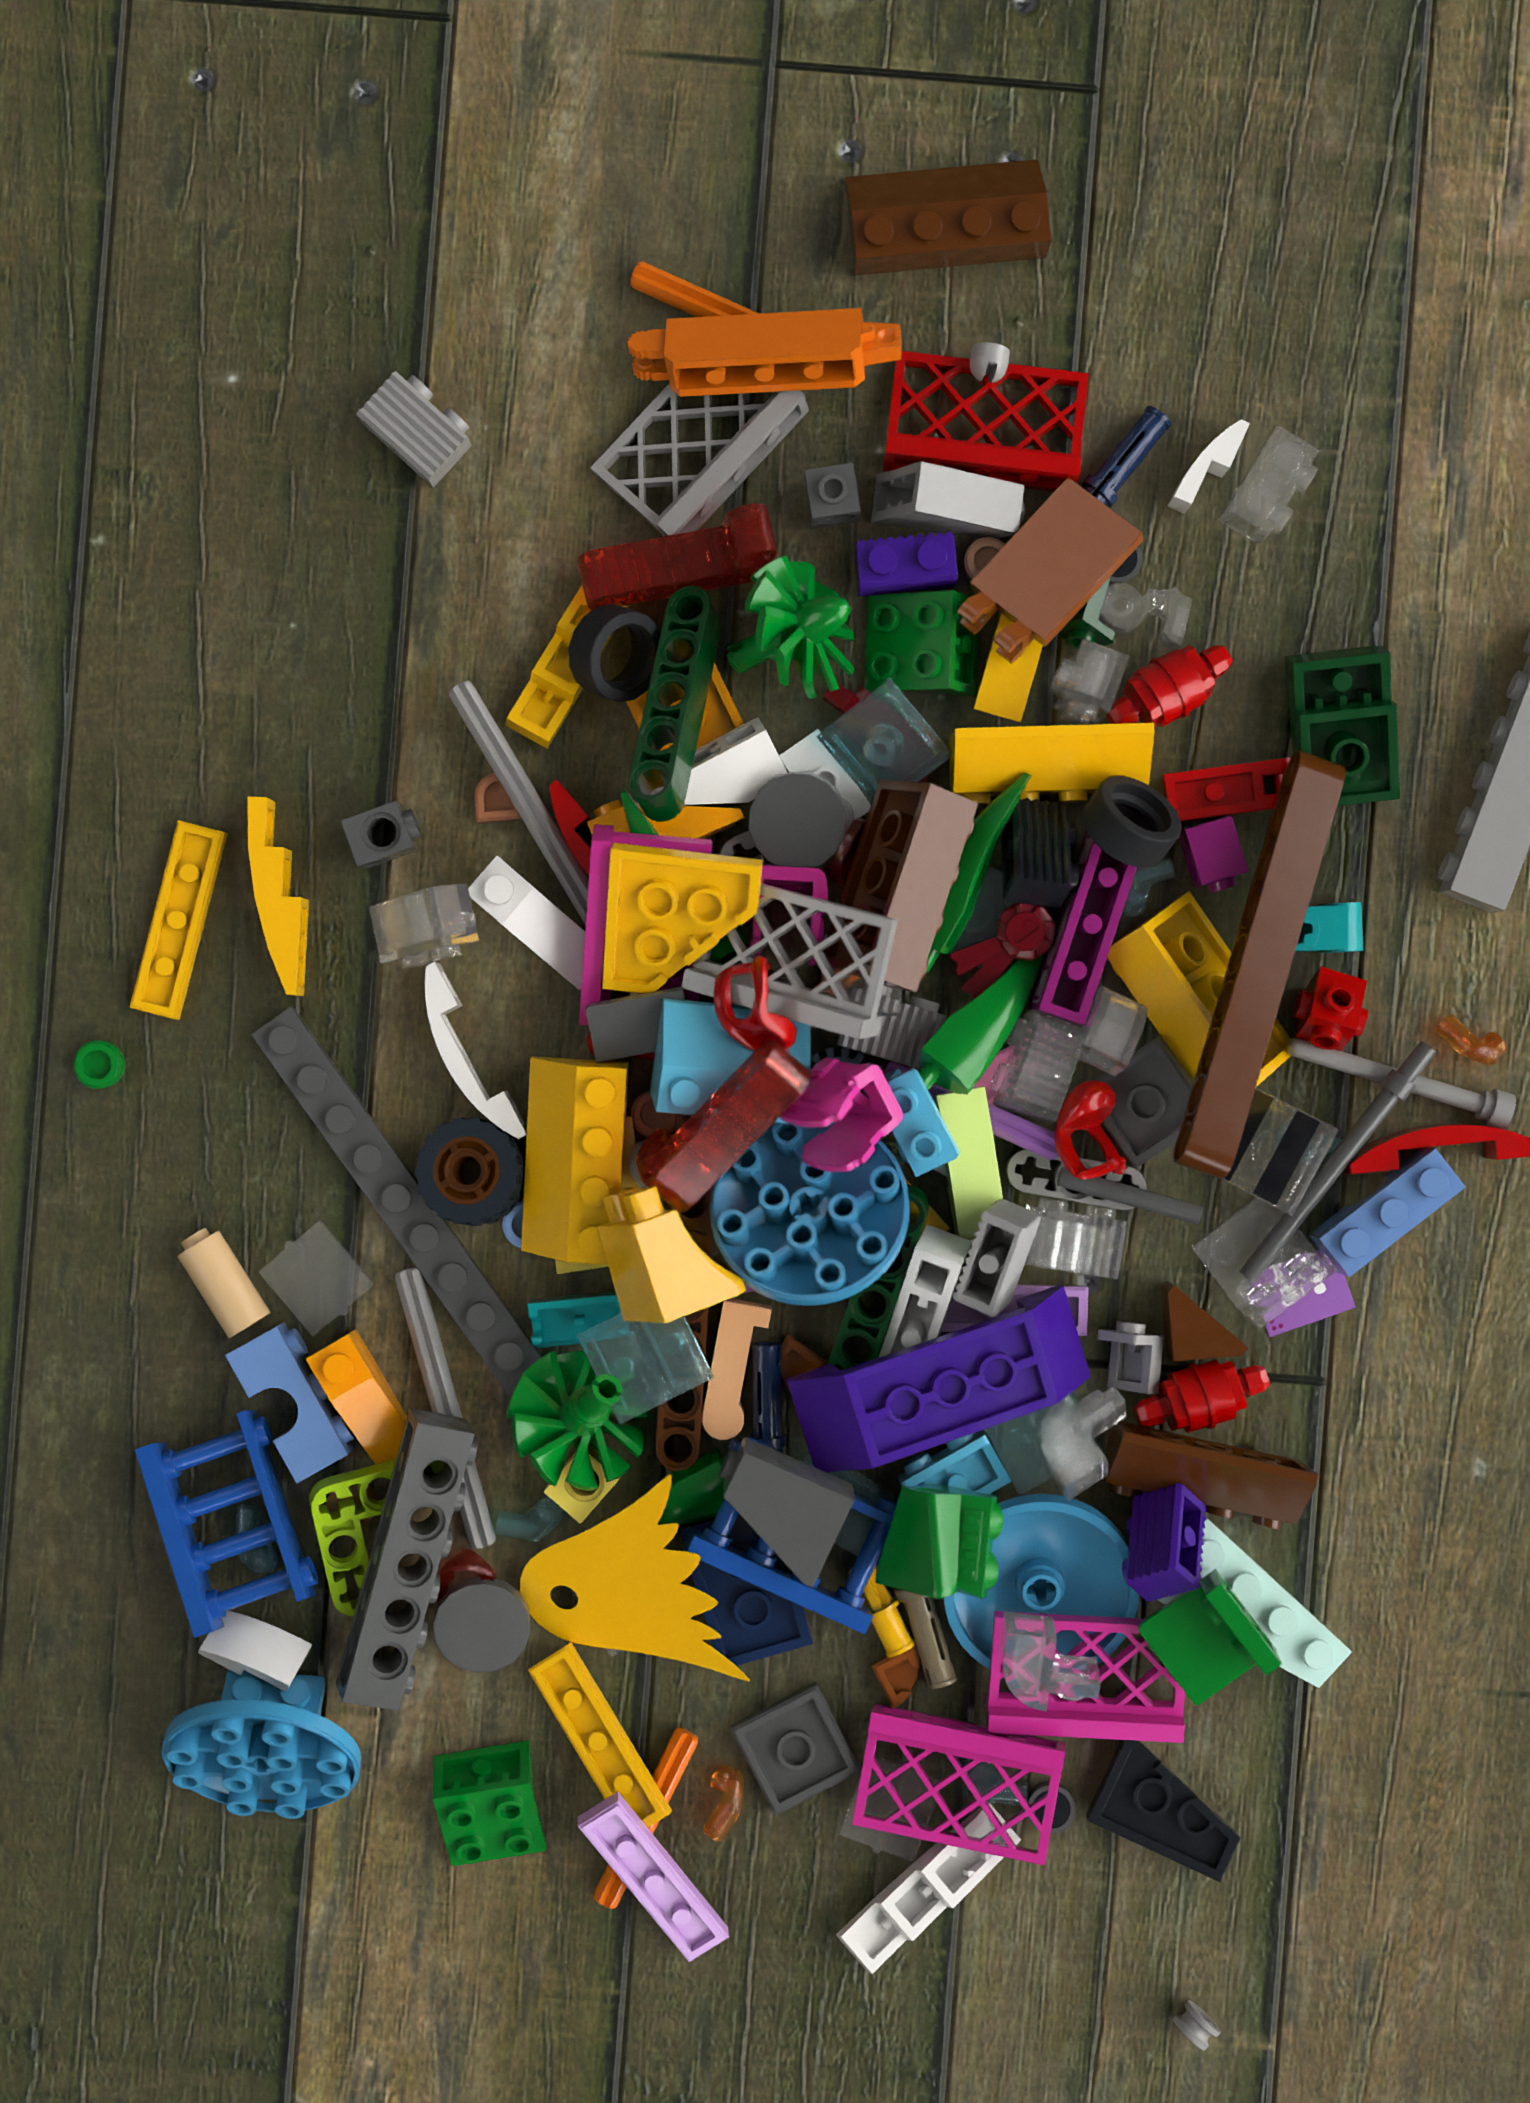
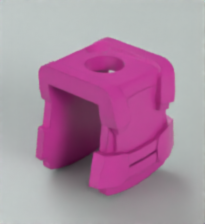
M762 866L761 883L804 895H812V897L828 901L827 879L822 870L803 867ZM822 911L811 917L810 929L818 944L824 940V920L821 916H825V912ZM754 917L745 922L746 924H752L750 947L762 940V931ZM761 950L753 955V960L754 957L761 956ZM814 957L809 959V966H816Z
M824 1058L810 1070L812 1073L810 1075L811 1080L803 1087L796 1086L777 1104L779 1109L777 1114L781 1120L802 1127H826L830 1123L837 1121L823 1134H817L802 1147L804 1153L801 1155V1158L805 1164L816 1169L831 1172H849L854 1167H858L867 1161L875 1151L874 1145L881 1136H886L902 1121L903 1112L879 1066L873 1064H852L840 1062L834 1058ZM863 1089L869 1098L864 1096L859 1090Z

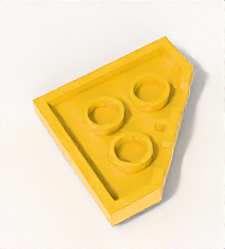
M614 843L610 851L602 989L641 994L655 992L667 982V979L684 966H689L718 944L719 940L727 933L757 914L763 860Z

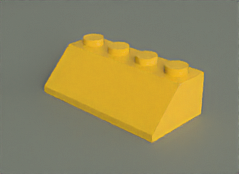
M1154 723L955 728L948 739L950 792L977 802L978 805H988L991 803L990 796L1000 795L1024 773L1029 774L1031 778L1020 798H1029L1031 801L1039 800V795H1058L1059 803L1087 802V794H1094L1100 784L1111 776H1126L1149 785L1154 742Z
M1188 891L1111 945L1107 958L1115 973L1121 977L1139 1003L1141 1011L1150 1019L1158 1033L1194 1081L1231 951L1191 892ZM1277 1018L1274 1022L1256 1087L1291 1056L1286 1048L1291 1038Z
M530 1057L521 1251L567 1263L608 1265L597 1226L610 1222L603 1196L622 1190L629 1062H596V1060Z

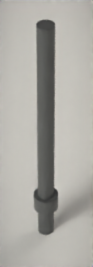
M1420 1041L1397 1071L1392 1069L1380 1084L1383 1087L1381 1092L1239 1270L1242 1275L1253 1283L1258 1280L1399 1100L1404 1102L1416 1086L1413 1082L1434 1057L1436 1051Z

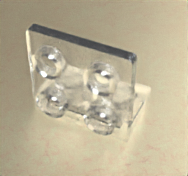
M1257 1196L1195 1243L1192 1249L1248 1324L1260 1330L1336 1272L1337 1268L1326 1254L1318 1252L1313 1248L1298 1228L1255 1283L1242 1275L1239 1270L1286 1212L1279 1202L1274 1205Z

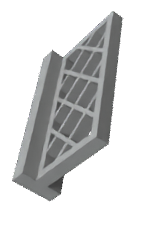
M669 383L590 469L658 530L672 547L679 551L809 412L803 392L800 390L774 392L764 404L745 405V393L738 394V405L712 407L711 395H704L705 408L678 410V395L671 390ZM671 403V410L663 411ZM746 415H753V416L746 422ZM739 416V431L731 439L712 440V417ZM705 418V441L679 443L678 420ZM671 420V443L645 445V430L652 422ZM638 438V446H631ZM713 450H720L713 458ZM706 451V466L698 475L680 476L679 453ZM672 453V476L646 478L645 455ZM638 456V479L618 480L608 469L619 457ZM682 485H688V486L680 493V486H682ZM673 486V502L658 516L646 505V488ZM639 488V498L629 489Z
M761 883L760 895L764 897L759 900L757 914L753 917L765 938L746 949L734 928L726 935L738 956L726 964L710 960L711 948L694 961L693 968L685 969L682 989L714 997L715 980L721 971L740 963H751L753 960L751 956L770 945L782 968L767 977L768 1013L779 1014L790 1020L856 1039L879 1036L883 1016L877 1015L898 919ZM777 899L783 901L792 920L776 931H773L761 908ZM797 905L807 907L809 909L801 913ZM822 911L828 913L838 932L818 944L805 920ZM842 917L854 921L846 926ZM865 923L881 927L877 948L863 956L851 932ZM797 926L810 950L791 962L778 938ZM842 939L855 963L835 974L823 950ZM814 957L827 981L814 989H810L804 986L795 969ZM872 960H874V961H873L872 970H871V968H870V966L868 965V963L871 962ZM858 969L868 984L864 1004L850 1000L840 983L841 980ZM751 974L731 977V1003L753 1008L755 989ZM787 975L790 983L779 979ZM831 987L835 995L824 993V991Z

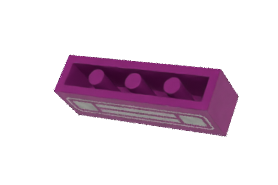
M1085 832L1075 862L1079 866L1077 888L1074 893H1068L1060 908L1056 920L1055 941L1051 949L1045 953L1027 1010L1072 1025H1085L1137 869V867L1124 864L1109 856L1093 842L1087 832Z

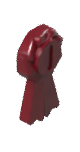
M1015 902L1000 914L996 936L952 952L950 955L951 959L958 963L957 975H963L979 964H982V967L962 986L961 990L965 993H972L973 998L976 999L999 979L1014 958L1032 961L1050 950L1055 941L1057 925L1047 908L1041 905Z

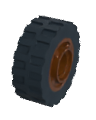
M460 1117L453 1119L451 1123H443L436 1127L438 1130L426 1137L424 1140L425 1144L422 1150L419 1149L416 1157L418 1158V1164L415 1167V1177L418 1180L416 1187L419 1195H423L426 1200L424 1202L430 1210L436 1211L438 1213L437 1216L444 1220L469 1226H481V1224L485 1223L492 1224L499 1221L498 1218L502 1215L507 1216L513 1210L514 1204L520 1202L523 1196L525 1157H523L521 1151L523 1148L519 1141L514 1140L512 1135L503 1131L494 1123L481 1118L471 1117L466 1119ZM476 1159L480 1164L481 1174L476 1182L468 1185L463 1179L462 1171L468 1161Z

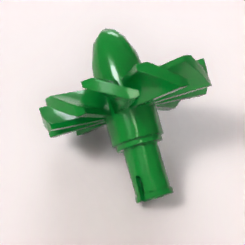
M782 556L760 567L750 577L755 584L745 602L746 612L759 615L756 633L727 647V650L730 652L727 654V658L731 667L741 674L771 659L776 661L779 682L786 687L789 685V665L792 657L808 699L817 697L813 684V671L827 685L830 692L838 690L839 687L827 657L837 663L848 676L853 674L854 667L828 637L833 636L847 641L855 640L853 630L845 624L851 611L846 598L839 597L835 590L816 582L815 567L808 562H789L787 556Z
M554 1351L546 1354L520 1376L507 1405L506 1418L512 1419V1436L516 1454L520 1459L530 1454L529 1457L545 1482L556 1486L569 1450L576 1448V1453L565 1482L584 1491L598 1489L588 1453V1444L598 1451L606 1482L618 1479L629 1469L630 1465L605 1443L602 1433L612 1435L637 1458L643 1451L644 1437L641 1427L615 1424L608 1420L610 1414L643 1419L648 1418L647 1410L639 1398L628 1388L622 1389L621 1384L630 1380L631 1377L627 1372L615 1366L593 1361L596 1354L593 1351H573L556 1355Z

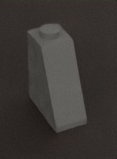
M744 1437L738 1451L733 1449L728 1451L719 1472V1477L724 1478V1498L803 1584L813 1588L855 1501L853 1484Z

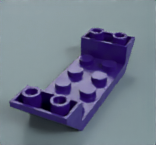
M1060 1284L1017 1299L1018 1310L839 1371L832 1363L786 1379L813 1467L825 1472L873 1469L1061 1402L1091 1377L1064 1286Z

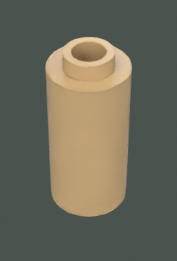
M203 1228L181 1242L185 1251L177 1257L229 1339L271 1313L220 1231L210 1235L208 1230Z

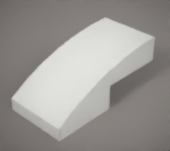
M1239 420L1222 432L1204 449L1175 489L1167 505L1168 507L1185 514L1192 505L1206 472L1220 478L1225 475L1235 458L1250 423Z
M226 1611V1616L222 1618L224 1628L210 1632L198 1653L240 1676L245 1670L287 1692L307 1657L312 1644L263 1621L237 1612Z

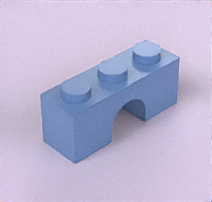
M1419 1148L1400 1163L1399 1170H1391L1384 1175L1387 1180L1375 1192L1355 1205L1344 1206L1308 1234L1337 1273L1351 1277L1466 1187L1436 1148Z
M284 1322L225 1356L248 1398L268 1388H279L287 1391L296 1401L298 1417L295 1425L274 1439L273 1442L295 1482L299 1483L347 1456L355 1449L351 1440L356 1437L339 1414L336 1415L327 1399V1395L304 1357V1355L308 1354V1349L302 1336L295 1328L289 1330Z

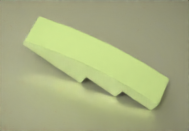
M984 1086L973 1087L968 1094H957L951 1091L934 1095L936 1107L960 1151L956 1159L945 1164L949 1185L947 1191L955 1235L968 1240H973L976 1237L974 1232L979 1228L977 1223L982 1220L980 1214L996 1201L1003 1199Z

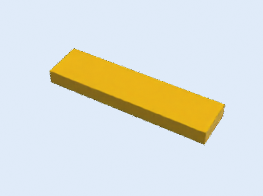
M180 820L177 821L129 1008L180 1020L228 833Z
M572 1642L529 1668L530 1675L604 1799L619 1792L647 1828L669 1815L672 1809Z

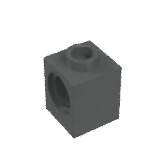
M853 462L805 470L804 487L811 530L859 522L861 509Z
M397 801L341 820L356 865L363 870L418 851L415 838L422 835L417 819L412 809L404 811L403 806ZM384 821L393 822L396 827L395 840L388 846L378 847L373 841L374 828Z

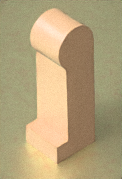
M734 1298L723 1301L702 1414V1424L705 1431L713 1438L729 1440L742 1430L744 1425V1408L740 1402L753 1327H769L772 1305Z

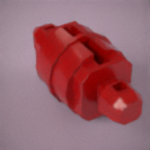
M1188 645L1181 650L1175 648L1159 658L1154 657L1149 661V664L1133 672L1134 675L1126 681L1123 691L1125 696L1113 702L1107 709L1105 716L1110 724L1138 723L1140 720L1141 723H1154V728L1157 726L1163 728L1179 718L1183 719L1189 715V712L1205 704V700L1211 696L1215 687L1214 680L1228 671L1233 662L1232 657L1223 645H1214L1201 651L1200 654L1197 653L1194 647Z
M1215 1359L1199 1365L1191 1363L1188 1364L1186 1369L1168 1374L1167 1380L1159 1384V1399L1156 1395L1139 1401L1133 1409L1137 1422L1142 1427L1164 1424V1418H1166L1172 1432L1182 1428L1186 1433L1203 1428L1211 1430L1219 1423L1235 1419L1237 1411L1247 1408L1246 1397L1248 1398L1265 1391L1270 1386V1381L1263 1366L1254 1365L1241 1368L1237 1374L1232 1361L1220 1364Z

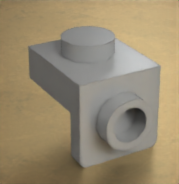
M1116 1321V1330L1098 1329L1097 1339L1112 1341L1107 1388L1144 1394H1159L1164 1336L1145 1333L1146 1324Z

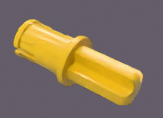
M875 1565L862 1594L865 1598L863 1605L873 1615L871 1622L886 1650L887 1657L892 1658L911 1649L915 1645V1641L911 1638L897 1609L899 1605L898 1599L891 1597L885 1585L875 1582L877 1571Z

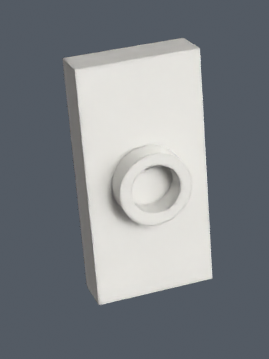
M819 729L779 755L788 773L811 772L829 781L841 797L852 806L855 815L854 822L869 812L871 804Z

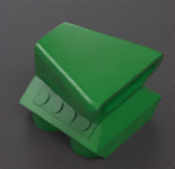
M925 1483L924 1487L903 1486L879 1560L875 1582L930 1598H945L956 1592L981 1599L985 1598L987 1591L995 1585L999 1574L996 1557L991 1552L992 1541L999 1536L1003 1527V1513L1001 1507L996 1502L997 1496L947 1485Z

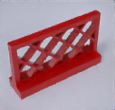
M902 351L901 360H896L882 471L888 472L923 461L1021 484L1027 489L1054 492L1067 477L1078 483L1081 471L1082 457L1080 455L1089 373L1008 364L1007 371L1001 380L989 383L988 375H984L982 381H979L983 387L964 400L949 381L960 373L972 374L970 359ZM905 366L926 369L935 381L916 395L904 381ZM940 371H948V372H946V373L943 375ZM1008 379L1021 380L1031 392L1014 406L997 389L998 386ZM1036 382L1043 383V384L1040 385V386H1038V385L1036 384ZM1055 385L1076 387L1075 402L1061 412L1045 394ZM942 388L956 407L937 420L922 401ZM903 393L909 401L900 406ZM987 394H990L1004 413L985 426L970 407ZM1037 399L1052 419L1034 432L1019 415V412ZM913 408L930 425L919 435L897 433L899 419ZM962 413L978 431L967 441L954 440L944 428V426ZM1074 413L1073 425H1071L1066 418ZM1009 419L1026 437L1015 447L1001 445L992 434L993 431ZM1059 425L1071 439L1070 453L1050 451L1040 438ZM936 433L940 438L931 436ZM984 439L988 444L979 442ZM1033 445L1035 449H1028V447Z

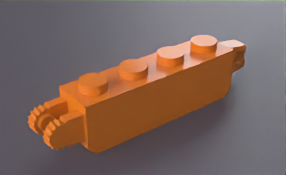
M862 308L666 319V329H651L646 332L643 330L641 332L636 331L635 334L628 337L629 341H627L629 354L632 357H636V359H633L632 368L637 379L640 378L641 381H648L649 379L652 381L669 380L671 390L680 397L855 388L865 380L866 365L901 360L902 355L900 324L863 322Z

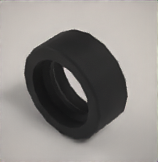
M616 604L598 606L590 611L575 628L569 645V667L575 681L587 692L619 703L638 698L649 689L661 634L658 625L648 615ZM623 625L628 626L632 636V651L629 661L619 675L607 681L601 672L600 661L604 644L612 632Z
M1111 776L1104 780L1084 807L1082 814L1085 831L1099 848L1116 860L1138 868L1153 867L1159 863L1180 836L1182 826L1178 813L1163 795L1142 781L1126 776Z

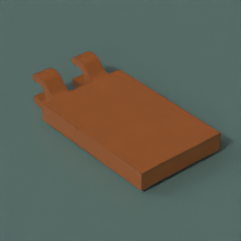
M1067 477L970 582L972 591L977 595L969 597L957 610V613L963 617L960 620V624L976 635L997 610L1011 620L1013 623L1004 627L994 639V642L999 645L996 652L1011 664L1019 658L1033 639L1046 647L1143 542L1142 532Z

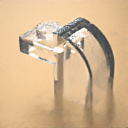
M1100 986L1091 1005L1085 1025H1076L1072 1034L1078 1036L1071 1056L1116 1076L1130 1063L1146 1022L1148 1007L1105 986Z
M1115 1386L1104 1393L1096 1390L1088 1394L1077 1404L1076 1408L1078 1410L1075 1412L1070 1409L1063 1399L1061 1402L1052 1405L1044 1417L1041 1426L1043 1461L1048 1474L1067 1501H1070L1109 1475L1108 1459L1093 1439L1126 1417V1402Z
M1004 1612L1000 1635L1002 1667L1007 1686L1018 1700L1031 1708L1046 1711L1049 1694H1057L1063 1699L1072 1701L1081 1700L1084 1697L1099 1698L1101 1678L1096 1658L1055 1654L1057 1636L1053 1617Z

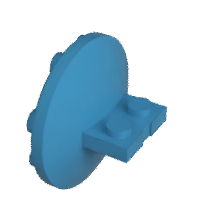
M837 1121L830 1123L826 1127L818 1128L771 1122L745 1137L731 1151L720 1167L714 1181L710 1199V1220L715 1242L722 1258L731 1271L741 1277L744 1284L765 1297L794 1305L833 1303L853 1296L874 1283L889 1268L898 1255L905 1240L910 1215L909 1196L903 1172L892 1152L881 1140H878L874 1145L875 1151L864 1164L854 1167L849 1172H831L816 1169L805 1164L801 1155L804 1153L802 1147L817 1134H823Z
M227 1670L222 1700L195 1706L175 1717L165 1731L161 1750L164 1764L173 1775L172 1782L176 1786L190 1789L206 1798L226 1804L227 1810L235 1815L248 1816L254 1814L255 1811L276 1812L277 1815L288 1819L300 1818L304 1815L305 1810L323 1807L347 1797L358 1782L362 1756L357 1743L344 1729L320 1716L325 1692L324 1676L296 1674L289 1689L285 1692L247 1671H243L240 1676L231 1670ZM272 1799L277 1801L276 1803H265L257 1800Z

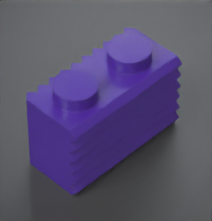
M950 531L945 536L938 532L935 537L929 532L926 537L919 533L916 538L909 534L906 539L901 535L896 540L889 536L886 541L880 537L876 542L872 538L867 542L860 539L856 544L854 557L858 596L954 588L958 580L954 534Z
M1183 1484L1167 1485L1166 1489L1151 1490L1150 1494L1143 1492L1142 1496L1134 1495L1132 1516L1126 1521V1531L1129 1537L1128 1558L1124 1559L1122 1563V1573L1125 1583L1147 1602L1196 1590L1201 1587L1199 1580L1202 1578L1199 1571L1202 1570L1200 1563L1203 1562L1201 1554L1204 1552L1201 1546L1204 1545L1202 1537L1205 1536L1203 1520L1206 1519L1204 1512L1207 1510L1205 1504Z

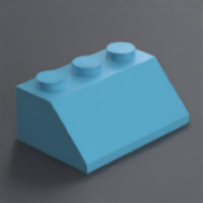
M663 998L650 1086V1094L656 1112L787 1123L778 1116L777 1111L779 1109L777 1104L796 1086L803 1087L811 1079L810 1025L791 1020L797 1030L795 1043L788 1051L781 1055L768 1056L749 1050L735 1041L720 1024L715 1013L714 1003ZM732 1005L735 1016L740 1019L748 1017L752 1011V1008Z

